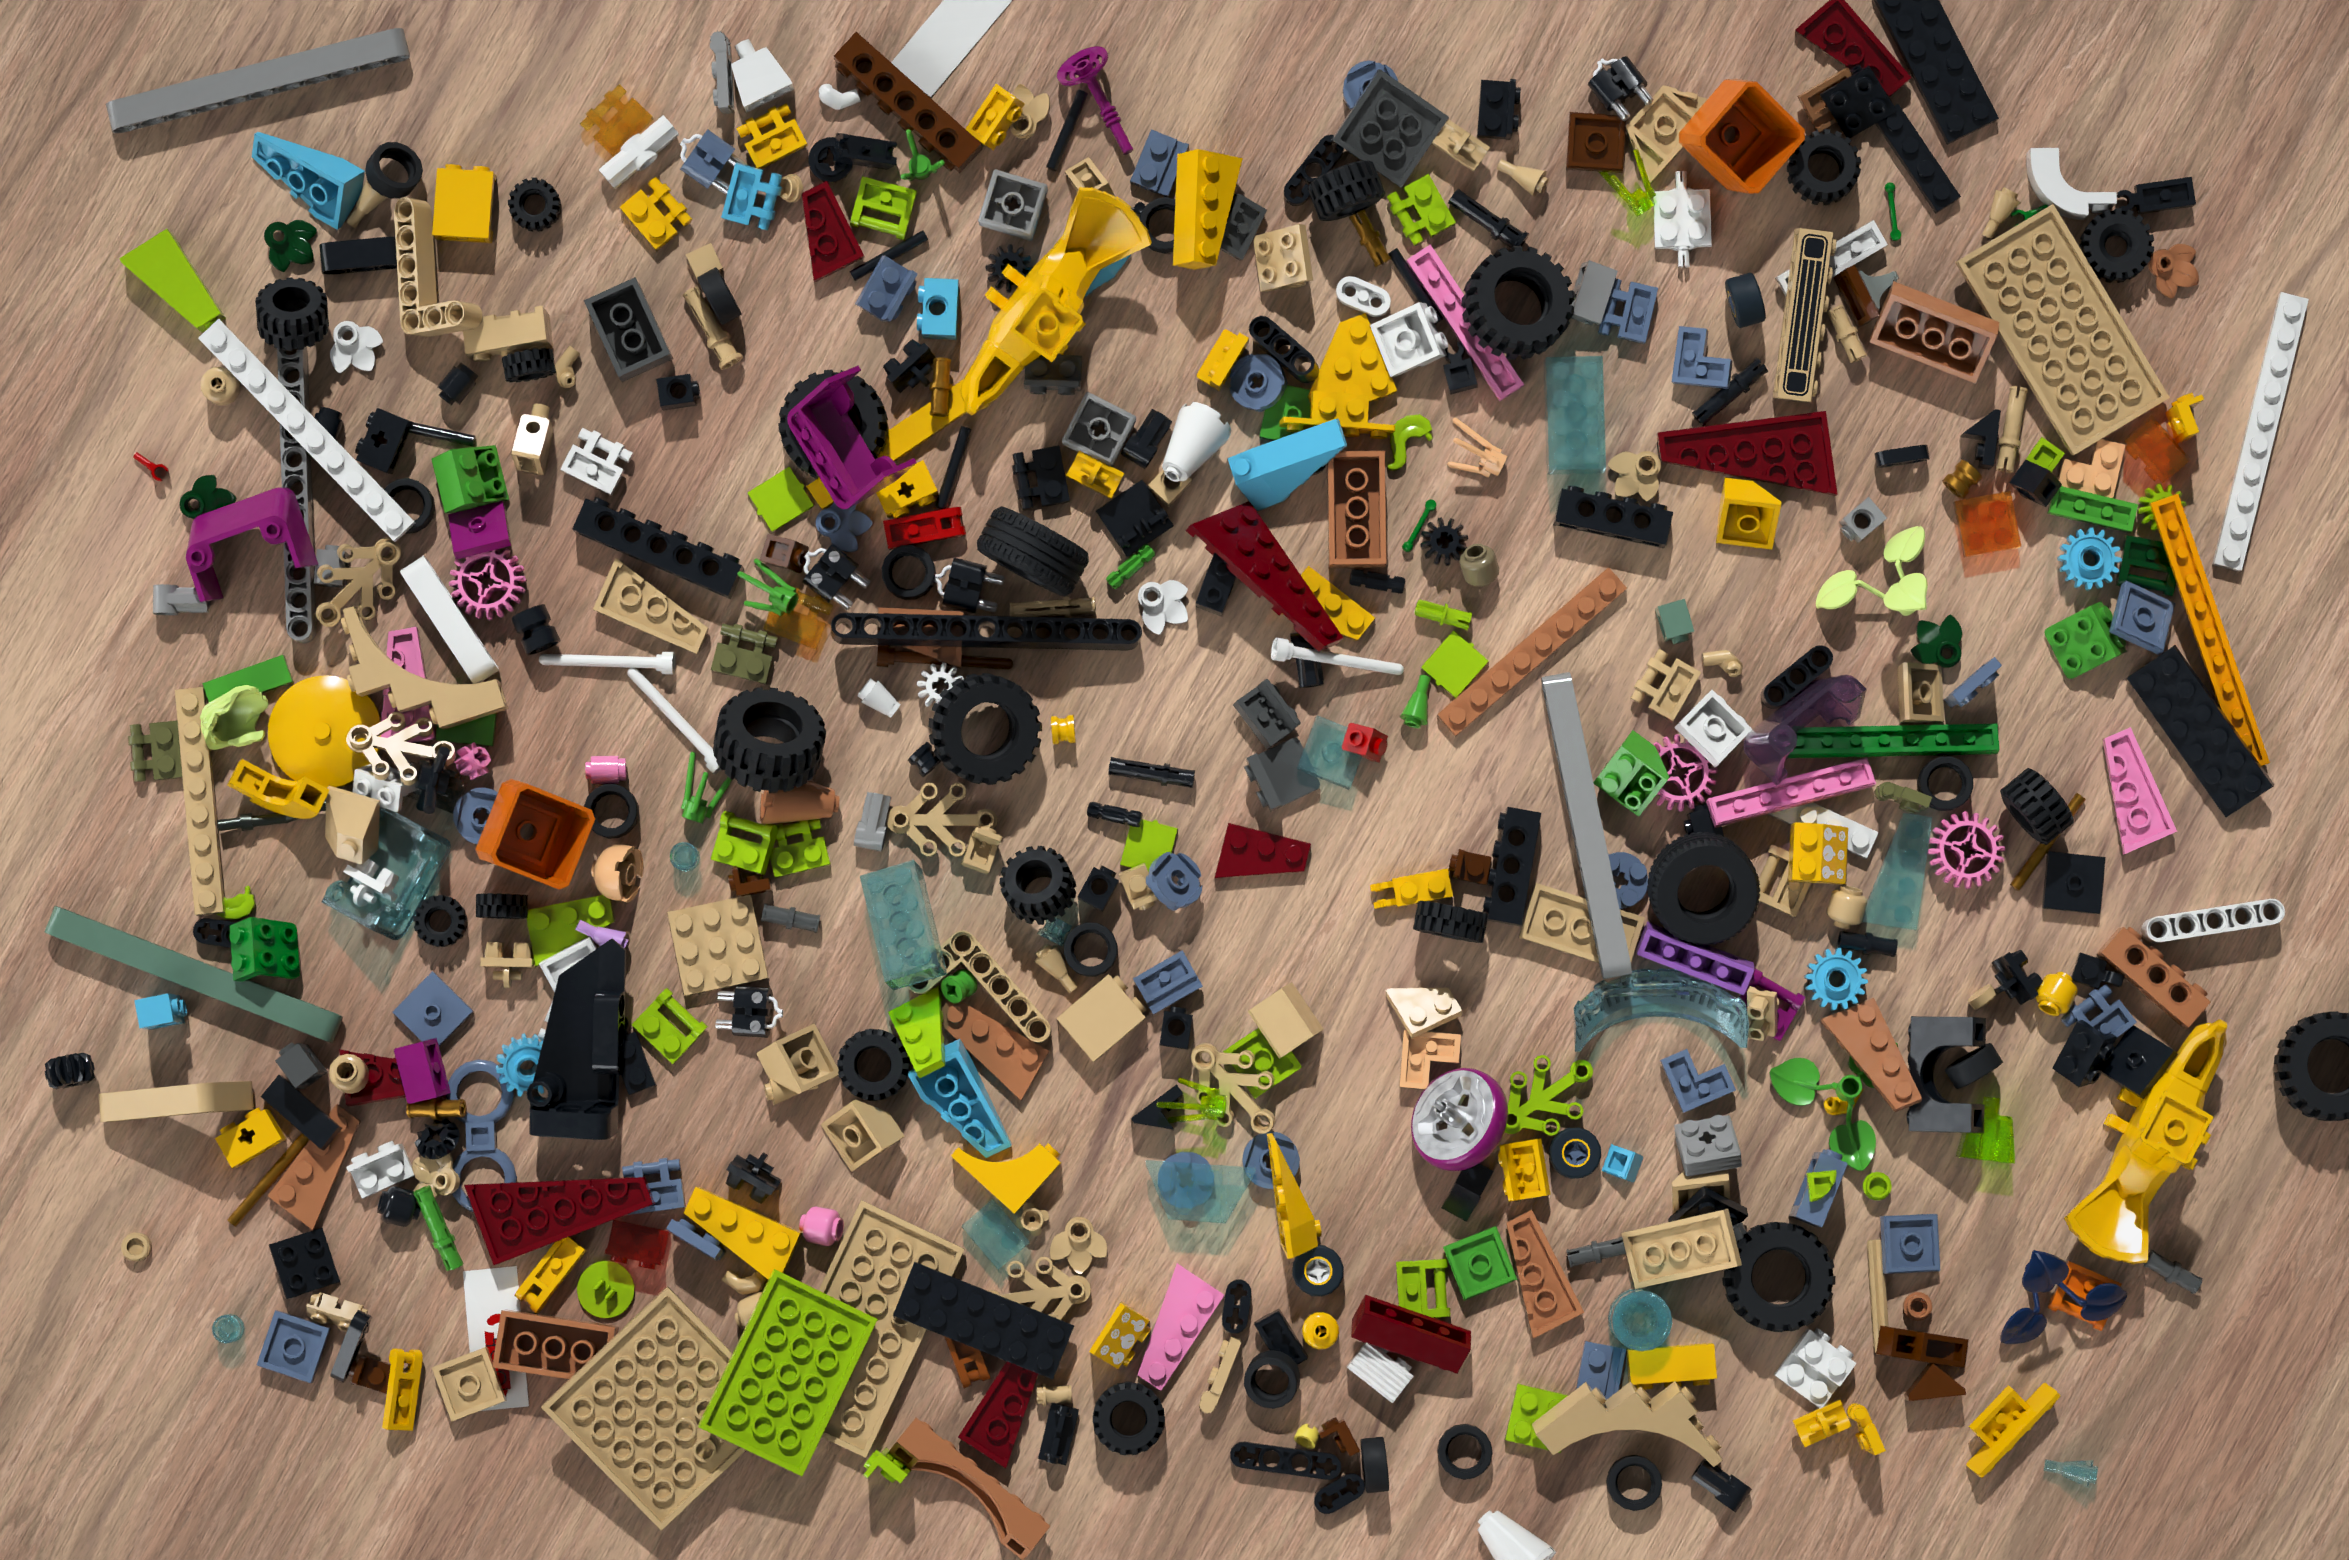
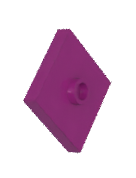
M503 501L448 514L453 553L456 560L511 546L506 509Z

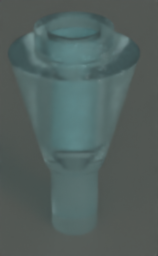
M2045 1459L2043 1471L2062 1474L2063 1477L2089 1488L2090 1483H2096L2098 1467L2093 1466L2094 1460L2064 1461L2062 1463Z

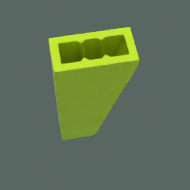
M165 229L119 258L124 266L200 332H205L218 319L222 321L226 318L175 236L168 229Z

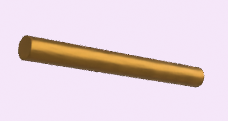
M2078 793L2074 795L2068 804L2072 816L2076 814L2086 800ZM2060 834L2049 844L2040 843L2011 882L2010 885L2014 889L2020 891Z
M303 1133L297 1137L227 1219L229 1223L236 1227L305 1147L310 1140Z

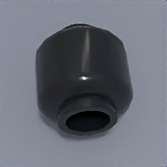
M396 1186L390 1187L387 1192L383 1191L377 1208V1213L381 1214L382 1221L406 1227L411 1223L412 1219L417 1220L421 1209L413 1194L414 1191Z

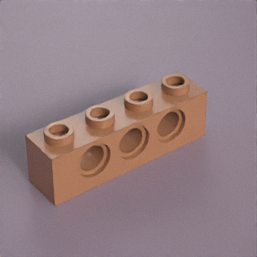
M2118 928L2097 952V955L2103 960L2108 961L2107 963L2119 974L2125 975L2124 978L2183 1029L2189 1028L2211 1003L2206 998L2208 993L2198 984L2194 983L2191 985L2184 979L2186 974L2174 964L2171 967L2162 960L2164 955L2155 947L2150 946L2148 948L2140 941L2142 936L2133 928ZM2130 949H2135L2140 955V960L2136 965L2131 964L2127 959ZM2152 968L2159 969L2162 974L2161 981L2157 984L2153 983L2149 978V972ZM2175 986L2183 991V999L2180 1002H2175L2171 997V991Z

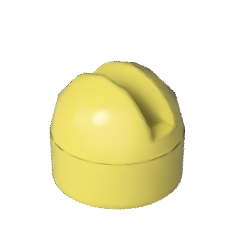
M1304 1424L1297 1430L1294 1440L1304 1448L1313 1449L1319 1439V1432L1315 1426L1311 1429L1309 1424Z

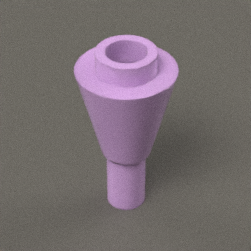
M579 920L575 929L591 937L599 946L611 938L624 949L628 943V939L624 938L626 932L595 927L582 920Z

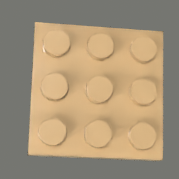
M752 895L667 912L684 996L769 979Z

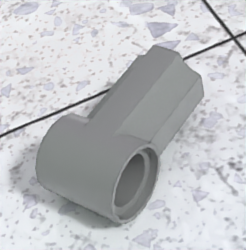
M167 584L153 585L154 615L209 613L211 601L200 602L196 588Z
M867 792L862 818L858 822L855 833L854 846L882 852L887 832L885 825L891 802L890 796Z

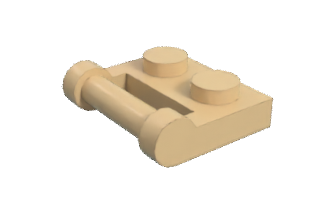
M1771 845L1768 850L1770 855L1758 879L1760 881L1759 902L1795 918L1811 883L1788 881L1789 851ZM1783 859L1788 863L1771 897L1765 894L1779 860Z

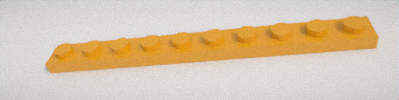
M2174 494L2151 502L2149 504L2218 706L2260 765L2268 764L2270 762L2178 494Z

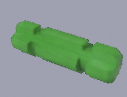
M1144 544L1138 549L1137 554L1131 555L1117 568L1116 572L1113 571L1107 576L1108 584L1113 589L1119 588L1124 583L1123 580H1128L1144 566L1143 563L1145 561L1148 563L1155 556L1153 549L1148 544Z

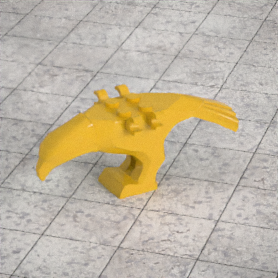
M1079 187L1070 209L1064 233L1054 247L1030 270L1026 277L1010 264L1002 271L1005 277L1018 286L1010 298L1007 299L992 286L986 292V298L998 306L1000 311L994 317L987 340L984 341L960 388L962 399L965 402L964 410L968 414L974 415L979 410L989 407L1018 374L1040 355L1051 362L1055 360L1057 354L1063 355L1069 347L1067 345L1076 331L1080 332L1086 325L1080 315L1084 308L1083 299L1098 272L1102 268L1151 245L1152 242L1147 228L1131 209V206L1124 200L1093 187Z
M2218 1019L2213 1023L2196 1026L2177 1051L2178 1055L2144 1099L2126 1088L2121 1089L2116 1099L2136 1109L2129 1123L2112 1113L2107 1115L2103 1124L2123 1133L2116 1146L2108 1171L2101 1184L2064 1217L2069 1230L2096 1255L2130 1264L2147 1263L2150 1202L2169 1175L2176 1173L2180 1165L2188 1170L2194 1169L2198 1161L2193 1157L2200 1144H2207L2211 1136L2206 1130L2212 1122L2213 1116L2203 1111V1106L2208 1088L2220 1064L2227 1044V1023Z

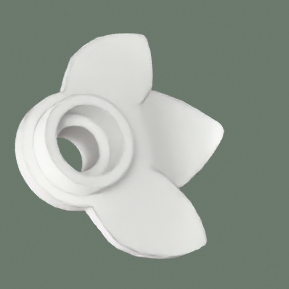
M351 321L339 323L334 329L333 338L335 344L330 350V359L335 370L338 373H342L352 364L360 370L372 371L375 365V354L372 348L383 343L381 335L377 330L369 326L359 327ZM351 331L353 333L352 339L344 340V333Z
M1169 580L1161 585L1156 582H1148L1140 588L1138 600L1144 608L1142 619L1150 631L1160 635L1164 629L1165 622L1180 624L1188 620L1187 610L1180 601L1188 591L1185 585L1175 580ZM1155 592L1158 598L1156 601L1151 602L1147 599V594Z

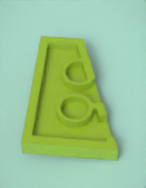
M939 986L888 1012L919 1078L945 1066L944 1036L942 1035L943 1012L941 1011L942 991Z

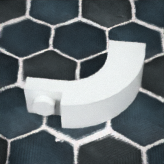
M2030 148L2026 153L2027 175L2034 193L2044 205L2046 204L2049 207L2054 204L2061 216L2084 220L2089 215V209H2092V213H2103L2112 209L2117 204V192H2081L2068 185L2060 172L2059 148Z

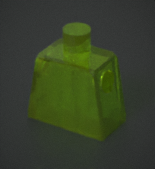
M1983 1097V1104H1985L1984 1133H1962L1956 1157L2015 1164L2012 1117L1999 1115L2000 1098Z

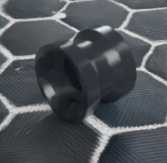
M929 742L923 744L907 760L911 765H916L919 768V774L922 777L929 774L941 762L932 751V745Z

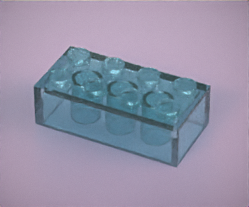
M1603 356L1546 357L1544 360L1547 475L1604 473L1606 469Z
M914 860L861 875L860 880L885 983L892 990H897L947 975L922 868Z

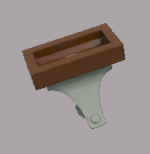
M1853 265L1833 277L1858 328L1879 316L1878 309L1880 308L1882 294L1887 288H1891L1893 281L1897 282L1899 279L1896 271L1873 277L1866 275L1862 270L1859 271Z

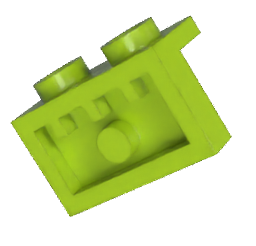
M885 1448L882 1452L876 1450L863 1466L867 1470L863 1476L868 1479L879 1466L882 1468L880 1473L892 1483L897 1480L901 1484L911 1470L890 1454L888 1448Z

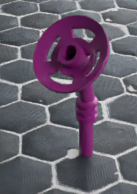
M1099 46L1083 49L1072 55L1061 65L1057 72V79L1064 86H1073L1080 83L1088 85L1101 110L1100 116L1103 117V122L1106 123L1107 128L1111 129L1123 155H1127L1133 151V147L1120 124L1122 120L1118 117L1119 114L1115 111V106H1111L1096 78L1097 73L1105 66L1108 60V53L1105 48ZM1067 75H1069L1071 81L1066 80Z

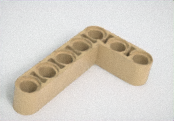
M408 197L400 198L394 206L400 324L402 330L411 335L432 337L478 327L482 321V310L477 304L462 301H448L437 304L431 206L423 200Z
M963 930L954 933L908 974L907 985L909 989L916 994L922 995L932 990L963 963L1031 1041L1042 1043L1050 1037L1051 1026L1049 1022L968 931ZM961 936H967L971 940V947L966 952L958 951L955 945L956 940ZM939 955H946L950 961L949 967L942 971L937 970L934 966L935 958ZM984 957L989 960L990 968L987 972L978 973L975 971L974 963L978 958ZM920 973L925 974L928 978L927 986L923 989L914 988L912 983L914 976ZM998 979H1005L1009 984L1008 991L1003 995H998L993 991V983ZM1022 1000L1026 1002L1028 1009L1025 1015L1018 1017L1012 1013L1011 1007L1014 1002ZM1035 1022H1042L1046 1026V1033L1041 1038H1035L1030 1033V1028Z
M252 1081L199 1083L99 1094L101 1122L254 1110Z

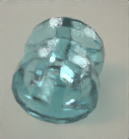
M681 842L674 845L671 849L670 861L678 870L687 872L697 867L700 861V854L692 844Z
M1054 917L1056 921L1051 923L1049 919L1046 920L1044 927L1040 928L1037 934L1062 947L1065 942L1064 936L1067 932H1070L1072 926Z
M233 1314L218 1317L212 1326L213 1336L221 1343L238 1341L243 1336L245 1330L242 1319Z

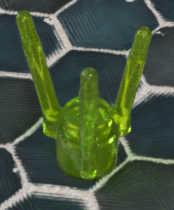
M1634 149L1633 153L1646 189L1645 191L1639 187L1630 193L1615 175L1610 176L1607 172L1599 173L1638 217L1655 205L1651 198L1656 196V193L1649 182L1639 150Z
M1178 1078L1179 1083L1208 1095L1202 1096L1201 1104L1156 1103V1106L1159 1108L1200 1110L1202 1113L1169 1117V1123L1206 1119L1217 1120L1218 1117L1224 1118L1226 1095H1219L1220 1089L1209 1088L1184 1078Z

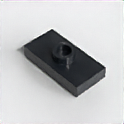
M1279 1308L1254 1322L1256 1329L1269 1350L1281 1351L1287 1354L1297 1365L1308 1359L1307 1353Z

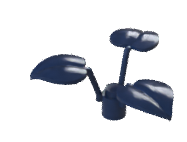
M2033 1250L2030 1262L2025 1267L2022 1285L2025 1290L2032 1292L2034 1309L2022 1308L2015 1312L2006 1322L2000 1335V1341L2004 1344L2025 1343L2034 1340L2044 1331L2047 1319L2043 1314L2039 1313L2038 1292H2049L2054 1288L2055 1284L2079 1305L2084 1306L2080 1313L2088 1321L2104 1320L2115 1314L2124 1304L2128 1293L2116 1284L2105 1283L2090 1290L2086 1300H2083L2062 1282L2069 1273L2066 1262L2052 1254Z

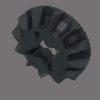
M835 137L823 138L816 142L811 148L808 157L811 171L824 182L836 183L838 180L846 178L853 168L852 164L835 162L834 171H832L828 163H823V160L828 159V149L831 150L834 156Z
M447 1118L442 1121L434 1120L431 1125L425 1124L424 1131L417 1132L418 1139L414 1143L422 1157L426 1159H439L449 1154L456 1147L460 1132L455 1123L450 1122ZM437 1134L440 1136L441 1142L439 1143L438 1140L436 1141L432 1137Z

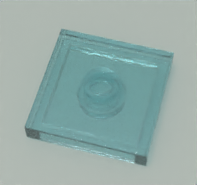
M1317 715L1296 769L1349 790L1362 756L1342 749L1348 727Z

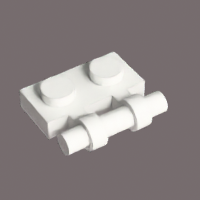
M582 428L578 438L587 442L584 449L573 444L560 470L612 496L625 471L615 464L618 459L629 463L633 452L625 449V445L619 442L613 443L603 438L602 434L595 430L590 432ZM596 447L609 453L606 460L593 454Z

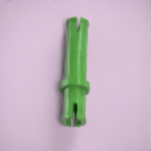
M428 1185L414 1191L413 1194L434 1240L432 1244L434 1249H438L446 1271L462 1266L464 1263L454 1243L456 1240L455 1236L450 1234L431 1186Z

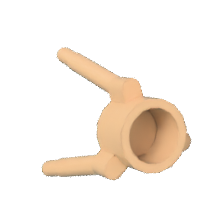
M1454 418L1453 423L1487 449L1482 451L1465 441L1454 438V443L1480 456L1478 464L1483 467L1448 462L1447 466L1478 473L1489 478L1491 473L1498 476L1507 458L1506 455L1501 453L1502 449L1493 446L1466 424Z

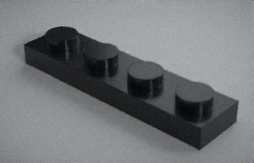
M1896 104L1895 108L1897 111L1876 123V126L1936 214L1961 196L1900 105Z

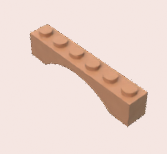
M915 1418L889 1451L890 1454L910 1470L940 1474L968 1489L990 1514L997 1529L1000 1543L1021 1560L1027 1557L1050 1528V1525L1045 1522V1519L1039 1513L1032 1512L1023 1504L1018 1496L1010 1494L1000 1485L996 1478L985 1474L972 1459L966 1458L959 1453L950 1441L943 1440L933 1432L932 1427L926 1422Z

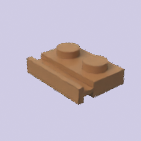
M1848 68L1842 69L1797 96L1809 120L1813 123L1815 131L1821 132L1837 122L1820 94L1850 77L1852 74Z

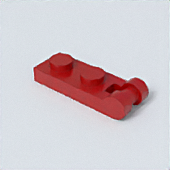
M952 507L883 521L888 549H895L901 545H917L965 536V526H962L960 519L963 516L961 507ZM949 519L951 528L942 529L941 520Z

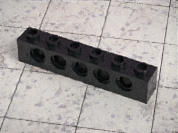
M595 497L593 501L585 499L572 528L575 533L731 599L740 579L737 573L744 570L743 566L738 564L739 558L728 553H724L723 557L712 553L714 548L702 542H698L697 546L687 542V536L674 530L671 535L661 531L662 525L647 519L645 523L635 520L636 514L623 508L619 512L609 508L610 503ZM604 518H614L615 525L611 530H601L600 524ZM633 528L639 529L641 532L639 540L636 542L627 541V532ZM659 539L665 540L667 543L665 551L654 553L652 550L653 543ZM682 551H691L693 554L692 561L686 565L680 564L678 562L679 554ZM707 563H718L719 569L715 575L708 576L704 573V567Z

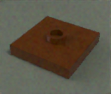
M1570 112L1566 169L1622 173L1626 121H1622L1619 115Z

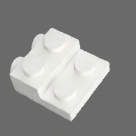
M1419 302L1370 325L1390 377H1396L1418 366L1423 367L1447 356L1445 348L1448 347V342L1442 332L1438 333L1434 323L1438 321V317L1432 306L1428 307L1426 303Z
M1713 690L1674 727L1714 767L1752 731V728L1746 723L1745 719L1726 704V701Z
M1816 1328L1814 1332L1806 1329L1774 1375L1818 1408L1825 1406L1837 1387L1841 1386L1857 1363L1851 1360L1854 1356L1852 1352L1842 1345H1839L1836 1349L1828 1343L1831 1337Z

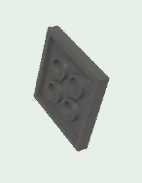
M1378 69L1331 140L1361 161H1373L1377 172L1402 188L1449 116L1381 69Z

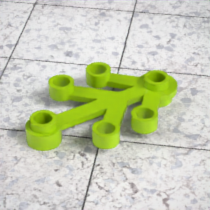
M1545 1055L1537 1056L1533 1061L1535 1071L1530 1099L1520 1107L1521 1090L1527 1084V1076L1521 1071L1512 1073L1510 1076L1511 1090L1508 1101V1115H1515L1517 1121L1514 1125L1507 1124L1505 1133L1515 1134L1522 1128L1543 1131L1549 1136L1556 1135L1560 1130V1124L1557 1120L1551 1118L1542 1121L1526 1117L1535 1110L1567 1115L1570 1119L1574 1120L1579 1119L1583 1115L1581 1104L1577 1102L1566 1104L1550 1100L1575 1082L1583 1083L1588 1081L1593 1075L1591 1064L1586 1060L1573 1062L1568 1074L1543 1090L1546 1071L1550 1068L1551 1061ZM1543 1058L1547 1061L1545 1069L1537 1067L1538 1059ZM1581 1065L1587 1069V1073L1583 1077H1580L1576 1072L1578 1066ZM1517 1074L1522 1075L1524 1078V1082L1519 1086L1513 1082V1077ZM1573 1105L1578 1106L1580 1109L1579 1115L1575 1117L1569 1113V1109ZM1548 1122L1556 1124V1130L1552 1133L1546 1130Z

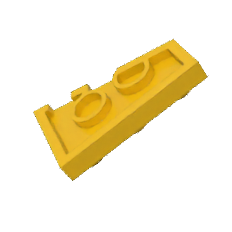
M1308 566L1301 574L1302 578L1342 636L1358 641L1375 620V617Z

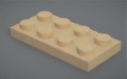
M1535 883L1518 938L1599 963L1586 899ZM1620 910L1631 962L1645 917Z
M1728 1209L1621 1233L1635 1289L1742 1265Z

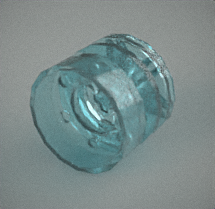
M1641 1288L1628 1289L1617 1295L1611 1303L1608 1323L1614 1337L1626 1347L1637 1351H1647L1663 1344L1669 1336L1672 1316L1666 1302L1652 1291ZM1635 1312L1639 1314L1644 1312L1645 1315L1642 1318L1644 1323L1642 1325L1638 1323L1632 1324L1635 1320L1632 1315Z

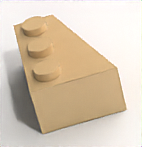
M543 306L534 307L535 312L520 314V310L510 311V315L484 316L478 327L463 331L465 354L469 359L473 358L474 362L491 360L490 356L502 355L504 357L508 354H514V352L518 351L523 352L528 349L553 348L550 315Z

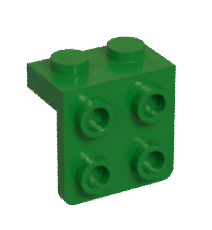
M249 917L230 925L229 938L231 941L233 981L243 982L258 975L288 979L299 977L297 927L294 923Z

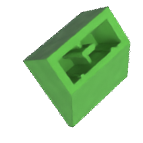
M496 445L451 449L431 459L445 513L460 512L509 500Z
M1632 730L1593 783L1639 817L1670 777L1657 748Z

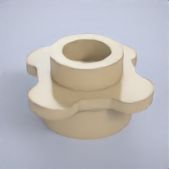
M1026 1203L1023 1206L1024 1211L1021 1217L1016 1219V1226L1019 1229H1027L1032 1236H1038L1042 1232L1041 1227L1043 1223L1049 1219V1213L1046 1210L1035 1208L1033 1203ZM1030 1217H1035V1221L1031 1222Z

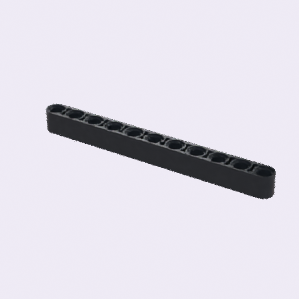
M840 613L833 618L831 623L832 638L837 643L844 645L1128 651L1137 647L1142 634L1139 623L1131 619ZM841 623H846L852 630L847 634H840L836 627ZM869 624H876L880 631L875 635H871L864 628ZM901 624L905 625L909 631L905 635H897L893 628ZM926 625H931L936 628L937 633L933 636H927L923 634L921 629ZM954 626H961L966 633L963 636L957 637L950 632V629ZM987 626L994 631V634L990 637H983L980 635L979 629ZM1011 627H1017L1022 631V635L1018 638H1013L1009 636L1007 630ZM1039 628H1046L1050 631L1051 635L1043 639L1038 637L1035 631ZM1073 628L1077 630L1079 637L1069 639L1065 636L1064 631ZM1096 629H1102L1107 633V638L1103 640L1096 639L1092 632ZM1127 629L1131 630L1136 638L1125 640L1121 636V632Z

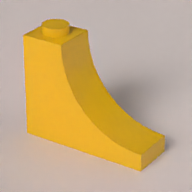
M1039 1143L1033 1150L1022 1157L1005 1162L981 1160L966 1153L960 1147L951 1155L1014 1214L1061 1164L1057 1159L1061 1154L1049 1143L1045 1147Z

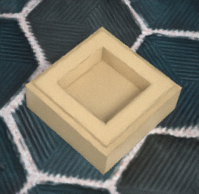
M711 243L686 254L696 278L715 267L719 272L724 270Z

